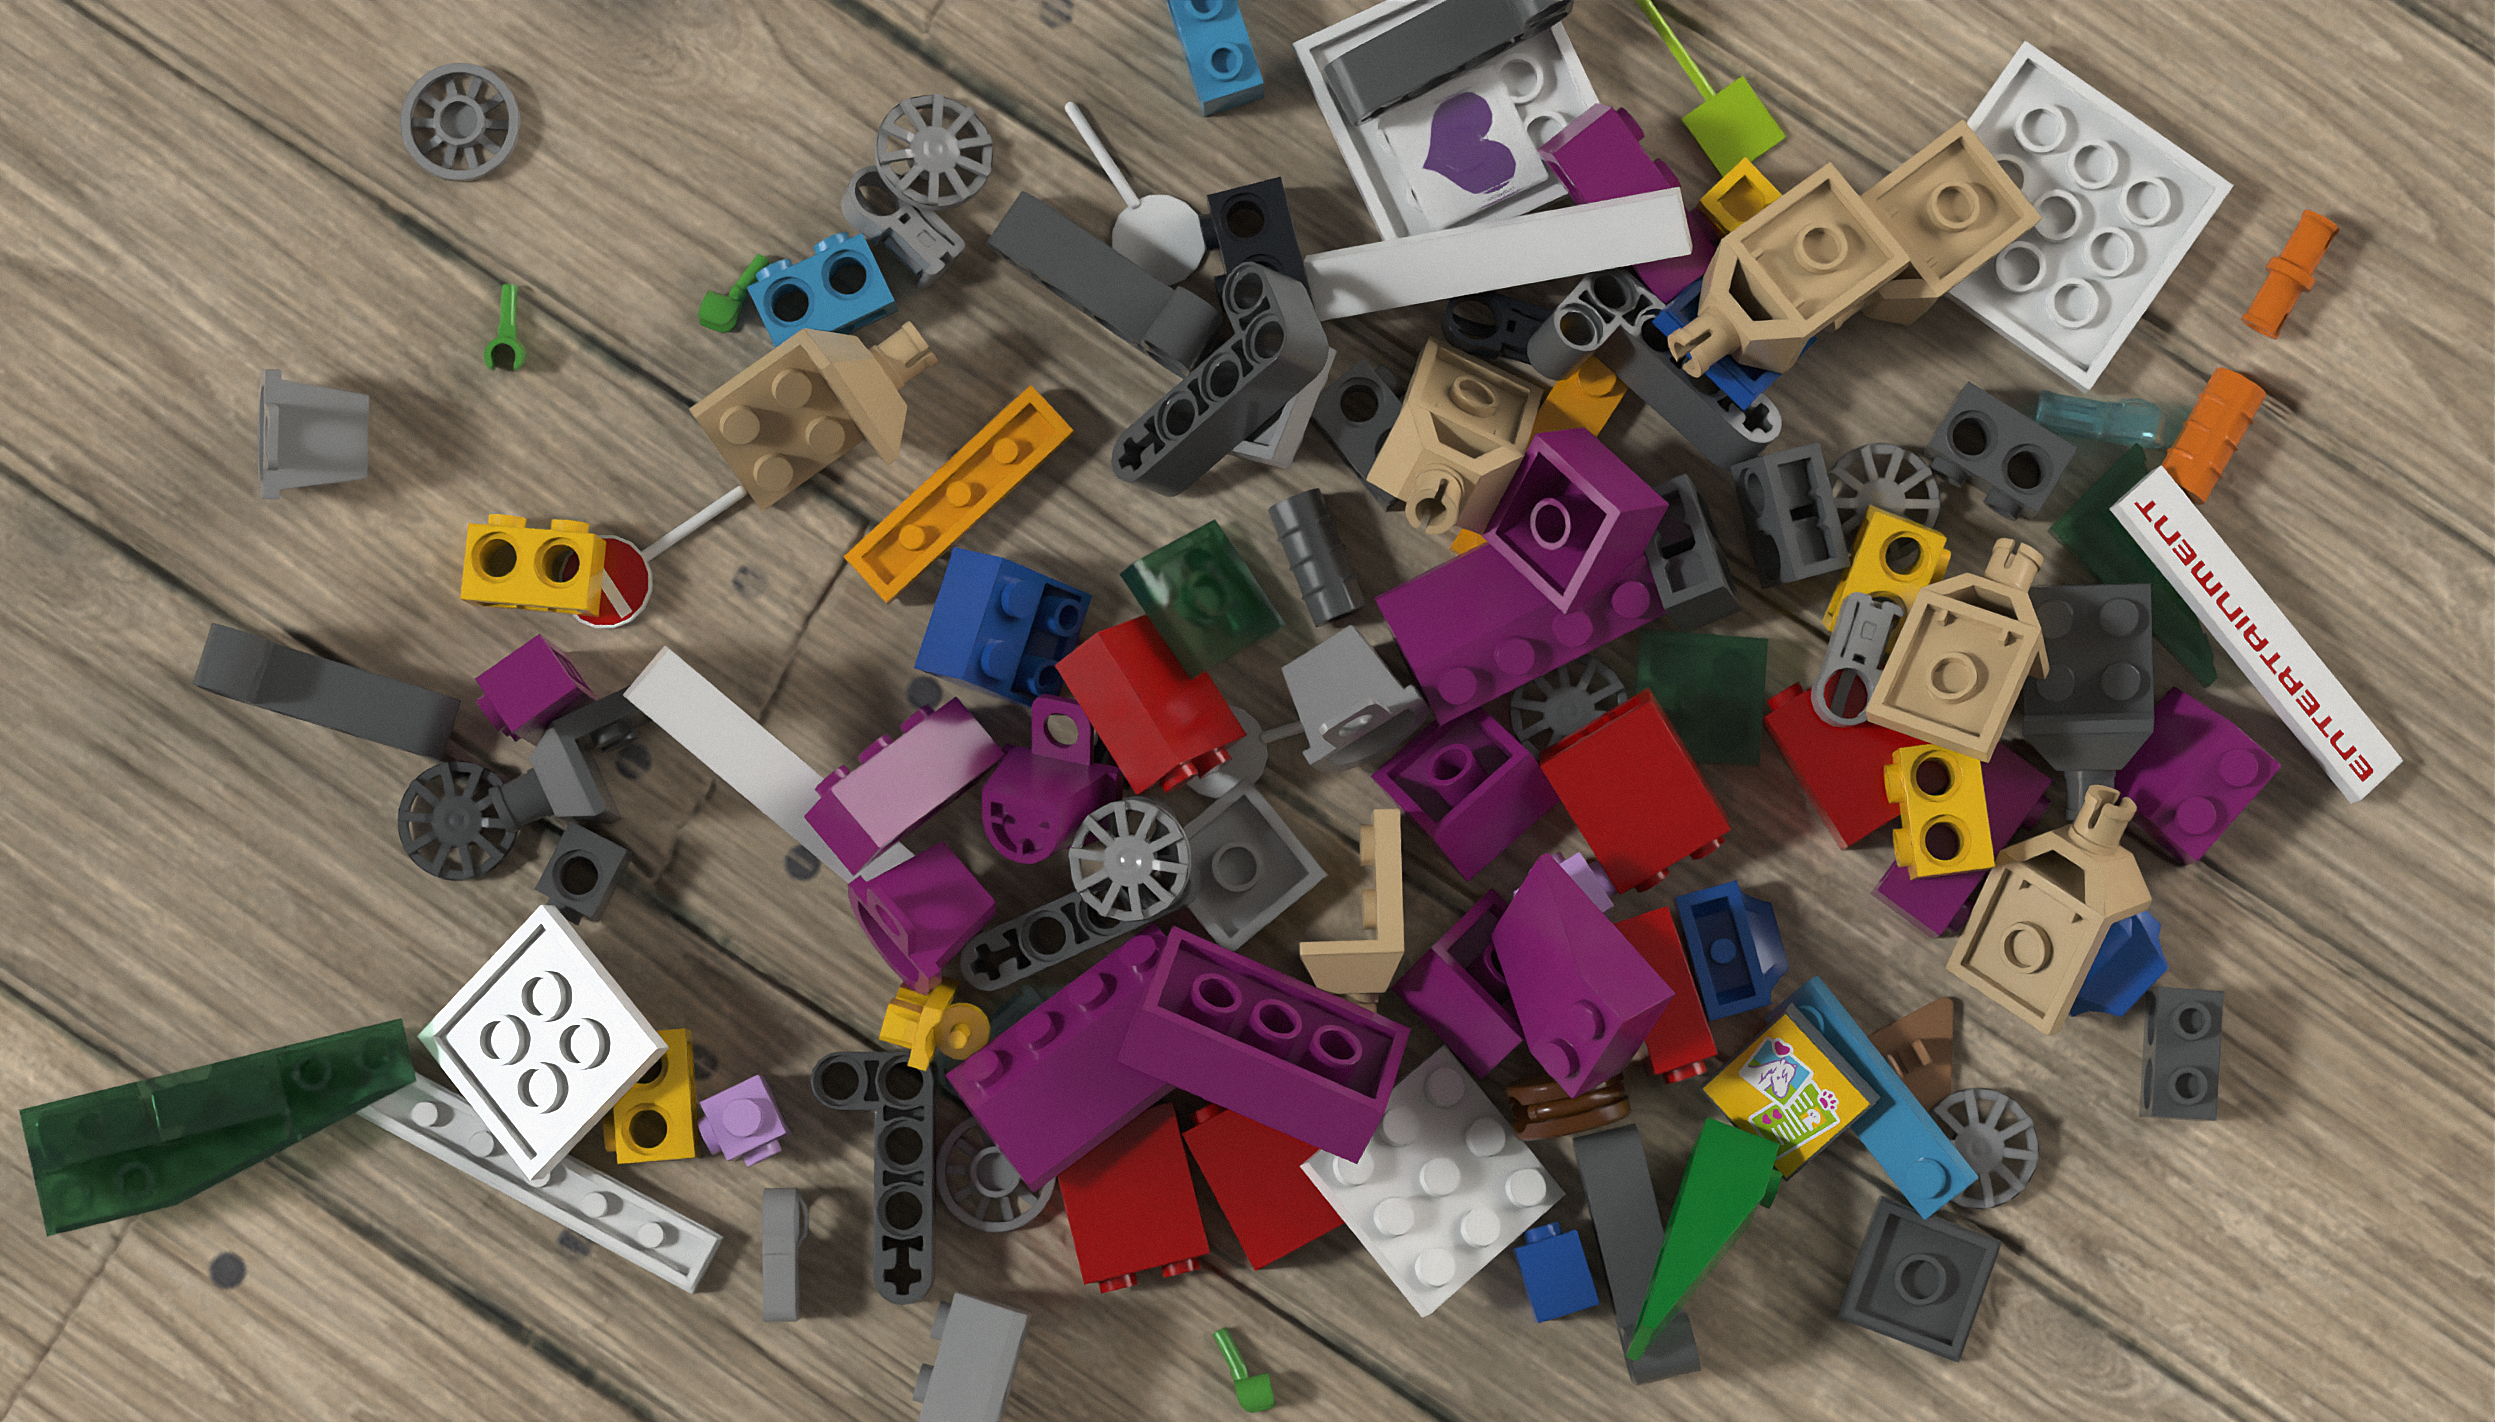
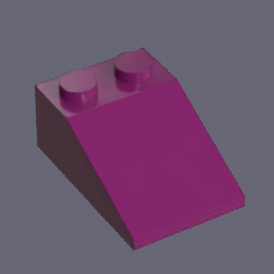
M1548 852L1539 856L1491 934L1529 1050L1572 1100L1626 1069L1676 994Z

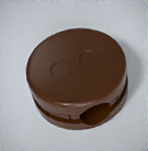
M1546 1071L1509 1083L1505 1087V1095L1508 1105L1513 1104L1511 1113L1515 1118L1512 1121L1515 1137L1523 1141L1561 1137L1599 1128L1626 1118L1631 1113L1629 1096L1624 1095L1625 1087L1621 1082L1624 1079L1623 1072L1573 1100Z

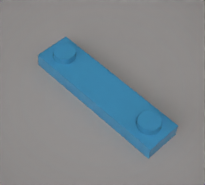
M1818 975L1808 980L1763 1017L1769 1023L1789 1004L1793 1003L1880 1096L1877 1103L1850 1127L1924 1221L1979 1178Z

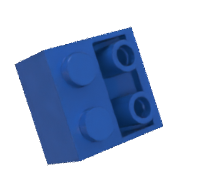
M954 547L914 668L958 686L1032 709L1033 702L1040 695H1060L1064 680L1056 669L1055 664L1075 649L1092 595L1003 557Z

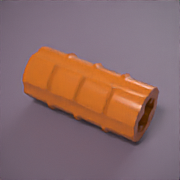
M2223 367L2215 369L2203 392L2198 394L2196 405L2188 419L2182 422L2183 427L2172 447L2166 449L2168 454L2161 464L2190 501L2197 505L2205 504L2217 481L2223 478L2222 472L2232 454L2238 451L2237 445L2248 426L2254 423L2253 417L2266 396L2265 391L2259 385L2243 375Z

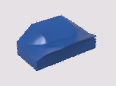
M1737 880L1674 897L1673 901L1680 934L1707 1022L1771 1005L1772 989L1779 979L1790 970L1771 902L1759 900L1745 894L1738 886Z
M2147 910L2111 924L2068 1014L2070 1017L2088 1011L2108 1013L2122 1017L2169 968L2158 939L2161 924Z

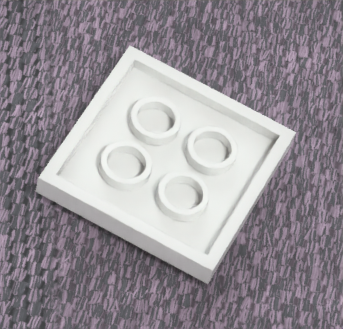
M541 905L417 1036L530 1180L544 1179L669 1049L667 1044L555 905Z
M1445 1044L1434 1050L1393 1086L1385 1113L1358 1164L1319 1149L1300 1166L1422 1318L1433 1313L1566 1195L1523 1140L1515 1137L1514 1129Z

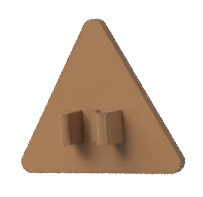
M1941 997L1867 1036L1927 1113L1941 1099L1951 1094L1954 1003L1948 997ZM1938 1118L1936 1124L1947 1136L1950 1132V1127Z

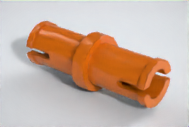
M2305 209L2279 257L2272 256L2268 261L2265 269L2269 274L2249 309L2240 320L2252 330L2276 340L2302 292L2309 293L2314 286L2316 280L2312 275L2332 240L2338 235L2340 228L2326 217Z

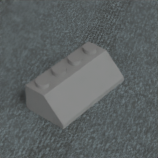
M961 1291L955 1292L952 1304L940 1301L930 1338L941 1341L934 1366L922 1364L912 1401L923 1403L918 1422H1001L1032 1312Z

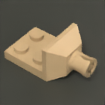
M1963 119L1859 196L1912 260L1903 272L1822 330L1827 333L1835 332L1842 326L1843 322L1859 310H1862L1868 318L1907 326L1912 325L1943 295L2028 232L2042 219Z
M1829 162L1722 238L1703 276L1698 317L1683 328H1679L1668 335V346L1676 361H1679L1688 353L1691 355L1692 359L1686 362L1682 368L1689 375L1696 378L1707 372L1710 366L1727 354L1731 355L1738 364L1784 374L1794 366L1811 337L1903 272L1912 259L1834 165Z
M910 321L903 324L900 330L883 342L869 349L864 346L857 336L803 328L689 410L763 512L865 439H867L887 466L897 460L907 411V405L898 391L905 387V383L928 367H933L939 361L934 353L928 349L929 346Z
M1429 335L1419 354L1400 414L1373 463L1366 480L1394 497L1407 502L1405 507L1406 517L1414 528L1418 529L1423 515H1427L1429 521L1425 529L1426 534H1442L1455 525L1482 535L1525 456L1544 389Z
M2000 538L1992 549V557L1981 577L1967 572L1920 588L1865 710L1867 720L1989 763L2027 675L2045 680L2050 670L2041 626L2028 595L2034 577L2040 571L2044 562L2043 556L2037 550L2022 542L2017 555L2011 553L2015 545L2014 540Z
M2103 785L2089 786L2082 808L2072 824L2000 850L1995 860V867L1991 869L1945 967L1946 970L2046 1036L2060 1032L2111 924L2146 911L2152 901L2133 853L2120 846L2119 842L2128 821L2133 818L2137 806L2129 797L2123 798L2119 807L2115 806L2114 804L2121 792Z
M1374 809L1371 815V824H1361V827H1359L1360 865H1373V889H1363L1361 891L1362 929L1375 930V940L1299 943V959L1316 988L1376 1014L1377 1003H1379L1378 994L1386 992L1405 952L1400 809Z

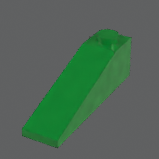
M1706 1118L1687 1160L1627 1351V1358L1639 1361L1745 1232L1759 1205L1770 1209L1783 1172L1773 1169L1780 1144L1712 1118Z

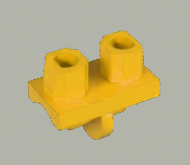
M942 975L940 985L926 996L917 993L906 983H901L896 998H892L888 1004L879 1040L912 1049L907 1066L926 1071L939 1049L943 1054L953 1059L966 1060L987 1044L990 1039L991 1027L987 1016L980 1008L970 1003L959 1002L950 1005L958 992L961 981Z

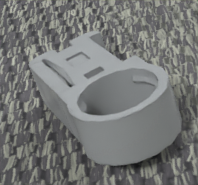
M866 166L857 171L843 193L841 208L843 216L850 226L863 233L875 246L883 241V244L907 268L921 278L917 284L920 288L930 287L956 263L964 249L963 239L934 211L914 207L897 197L882 180L877 166ZM894 172V173L898 176V178L901 180L902 177H901L899 174H897L896 172ZM874 186L881 188L894 201L896 212L883 216L864 198L859 187Z
M1854 592L1843 599L1820 673L1812 685V705L1822 721L1834 727L1847 728L1867 720L1865 710L1883 672L1877 668H1880L1893 628L1891 621L1892 619L1898 620L1903 617V610L1900 606L1887 601L1883 603L1873 601L1870 595L1861 592ZM1842 670L1843 672L1829 710L1824 698L1825 685L1829 678L1836 674V671ZM1857 675L1866 686L1868 693L1867 704L1856 718H1842L1851 685Z
M765 1188L763 1192L764 1322H796L800 1319L799 1251L801 1243L807 1236L810 1218L807 1204L797 1188ZM799 1202L802 1205L805 1218L803 1233L801 1237Z

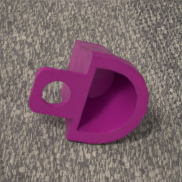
M1042 694L1035 699L1032 704V749L1006 744L1001 749L1006 755L1000 760L999 766L982 788L984 831L992 846L1004 857L1018 863L1035 864L1063 849H1070L1078 827L1089 814L1105 804L1122 800L1123 773L1119 767L1094 762V727L1077 700L1050 694ZM1062 713L1074 721L1078 730L1076 743L1063 744L1052 737L1048 729V719L1051 714ZM1109 814L1097 822L1106 832L1108 831ZM1089 831L1083 847L1099 841V839Z
M944 841L868 882L860 875L848 884V898L851 908L872 945L904 983L917 993L925 996L940 985L941 970L996 914V901Z

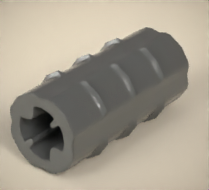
M1320 488L1302 492L1271 506L1268 512L1278 534L1277 541L1281 542L1290 563L1289 570L1294 573L1302 593L1301 600L1305 601L1315 627L1328 625L1365 609L1367 603L1357 581L1358 574H1355L1345 552L1346 545L1342 544L1333 523L1334 516L1330 515Z

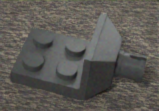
M2151 582L2030 586L2028 591L2041 626L2050 670L2045 680L2030 675L2026 677L2024 682L2022 735L2056 771H2064L2067 790L2065 819L2076 820L2085 801L2084 797L2089 786L2103 785L2114 789L2116 770H2122L2154 732Z
M631 685L552 721L529 757L533 768L501 786L496 785L489 788L493 804L509 834L519 831L521 827L545 816L550 817L554 814L563 821L612 824L622 819L591 749L595 747L601 748L603 753H608L626 746L638 739L635 731L636 728L653 721L623 696Z

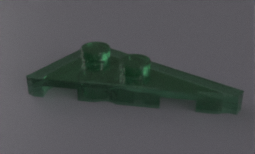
M2136 442L2047 532L2099 584L2151 582L2152 636L2204 688H2207L2218 676L2213 665L2214 655L2207 634H2203L2197 615L2109 509L2148 474L2145 465L2147 458L2144 449Z

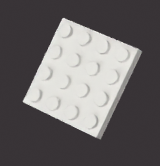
M1386 0L1292 43L1293 52L1382 241L1425 234L1432 231L1379 123V119L1491 67L1494 68L1547 180L1441 230L1533 214L1570 197L1537 149L1595 103L1600 104L1561 21L1398 108L1357 127L1351 125L1322 71L1324 67L1344 53L1445 0Z
M2024 41L1967 121V125L2042 219L2028 232L1952 288L1944 296L2086 394L2234 185L2036 47Z

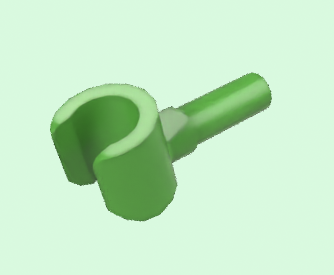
M757 254L735 285L732 286L728 297L708 290L698 312L700 325L720 333L732 331L737 325L742 303L749 292L747 287L757 282L756 273L769 266V260Z
M502 285L497 338L489 342L484 352L485 363L492 371L496 368V350L502 344L510 345L515 351L514 371L520 370L526 361V349L516 339L517 285Z
M1224 1327L1213 1333L1231 1370L1230 1374L1234 1380L1240 1406L1245 1411L1251 1413L1275 1407L1269 1373L1248 1377L1246 1364L1228 1328Z

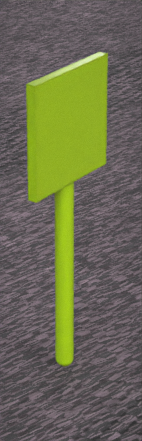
M1635 0L1705 99L1704 103L1681 118V121L1721 178L1729 173L1744 157L1752 162L1786 138L1743 75L1716 94L1651 0Z

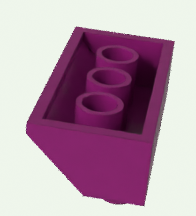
M1489 542L1476 546L1374 597L1416 688L1425 699L1429 713L1440 726L1667 613L1664 610L1650 566L1644 554L1574 613L1564 614Z
M1154 922L945 1075L974 1119L1033 1193L1176 1088L1174 1085L1117 1061L1133 1016L1167 939Z
M1172 926L1133 1016L1117 1061L1260 1122L1265 1126L1358 1164L1385 1113L1411 1028Z

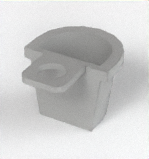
M263 369L261 372L258 404V480L262 499H279V490L367 479L369 395L283 380L280 369Z
M1349 625L1281 668L1310 744V748L1303 751V754L1309 765L1319 772L1330 774L1346 771L1377 758L1408 738L1423 724L1429 713L1428 705L1421 692L1412 684L1405 688L1363 634L1353 625Z

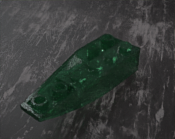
M395 1019L20 1109V1119L47 1237L177 1206L417 1082L403 1019Z

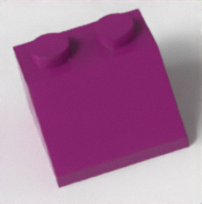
M1585 427L1536 433L1487 524L1482 537L1564 614H1571L1643 554L1669 504Z
M2173 686L2154 707V732L2124 768L2116 770L2114 789L2121 793L2115 805L2119 807L2122 799L2129 797L2137 806L2131 820L2183 866L2199 861L2282 765L2233 722Z
M1481 706L1441 726L1436 720H1433L1371 775L1374 782L1400 809L1436 852L1467 882L1560 801L1557 793L1531 753Z
M1493 888L1449 929L1391 988L1481 1080L1525 1038L1491 938L1493 930L1509 906Z

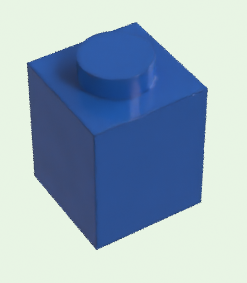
M1555 1221L1522 1233L1525 1244L1513 1247L1512 1250L1536 1323L1539 1324L1600 1305L1576 1229L1562 1232L1559 1221Z

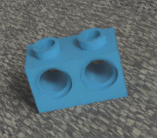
M1166 0L1203 116L1207 117L1263 99L1264 82L1237 0Z
M846 231L837 233L817 243L813 247L816 253L814 256L795 265L792 264L790 259H783L756 273L758 282L748 286L747 289L775 348L803 328L849 335L899 311L863 233L850 238ZM848 265L862 268L866 272V282L858 292L845 295L838 293L832 288L833 277L839 269ZM791 292L805 295L809 300V306L802 318L793 322H785L776 317L775 307L783 295Z

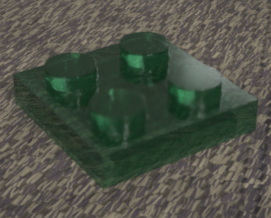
M1215 519L1138 559L1119 574L1191 680L1272 636L1286 624Z
M1640 629L1634 696L1648 687L1650 688L1695 763L1757 768L1760 763L1768 639Z

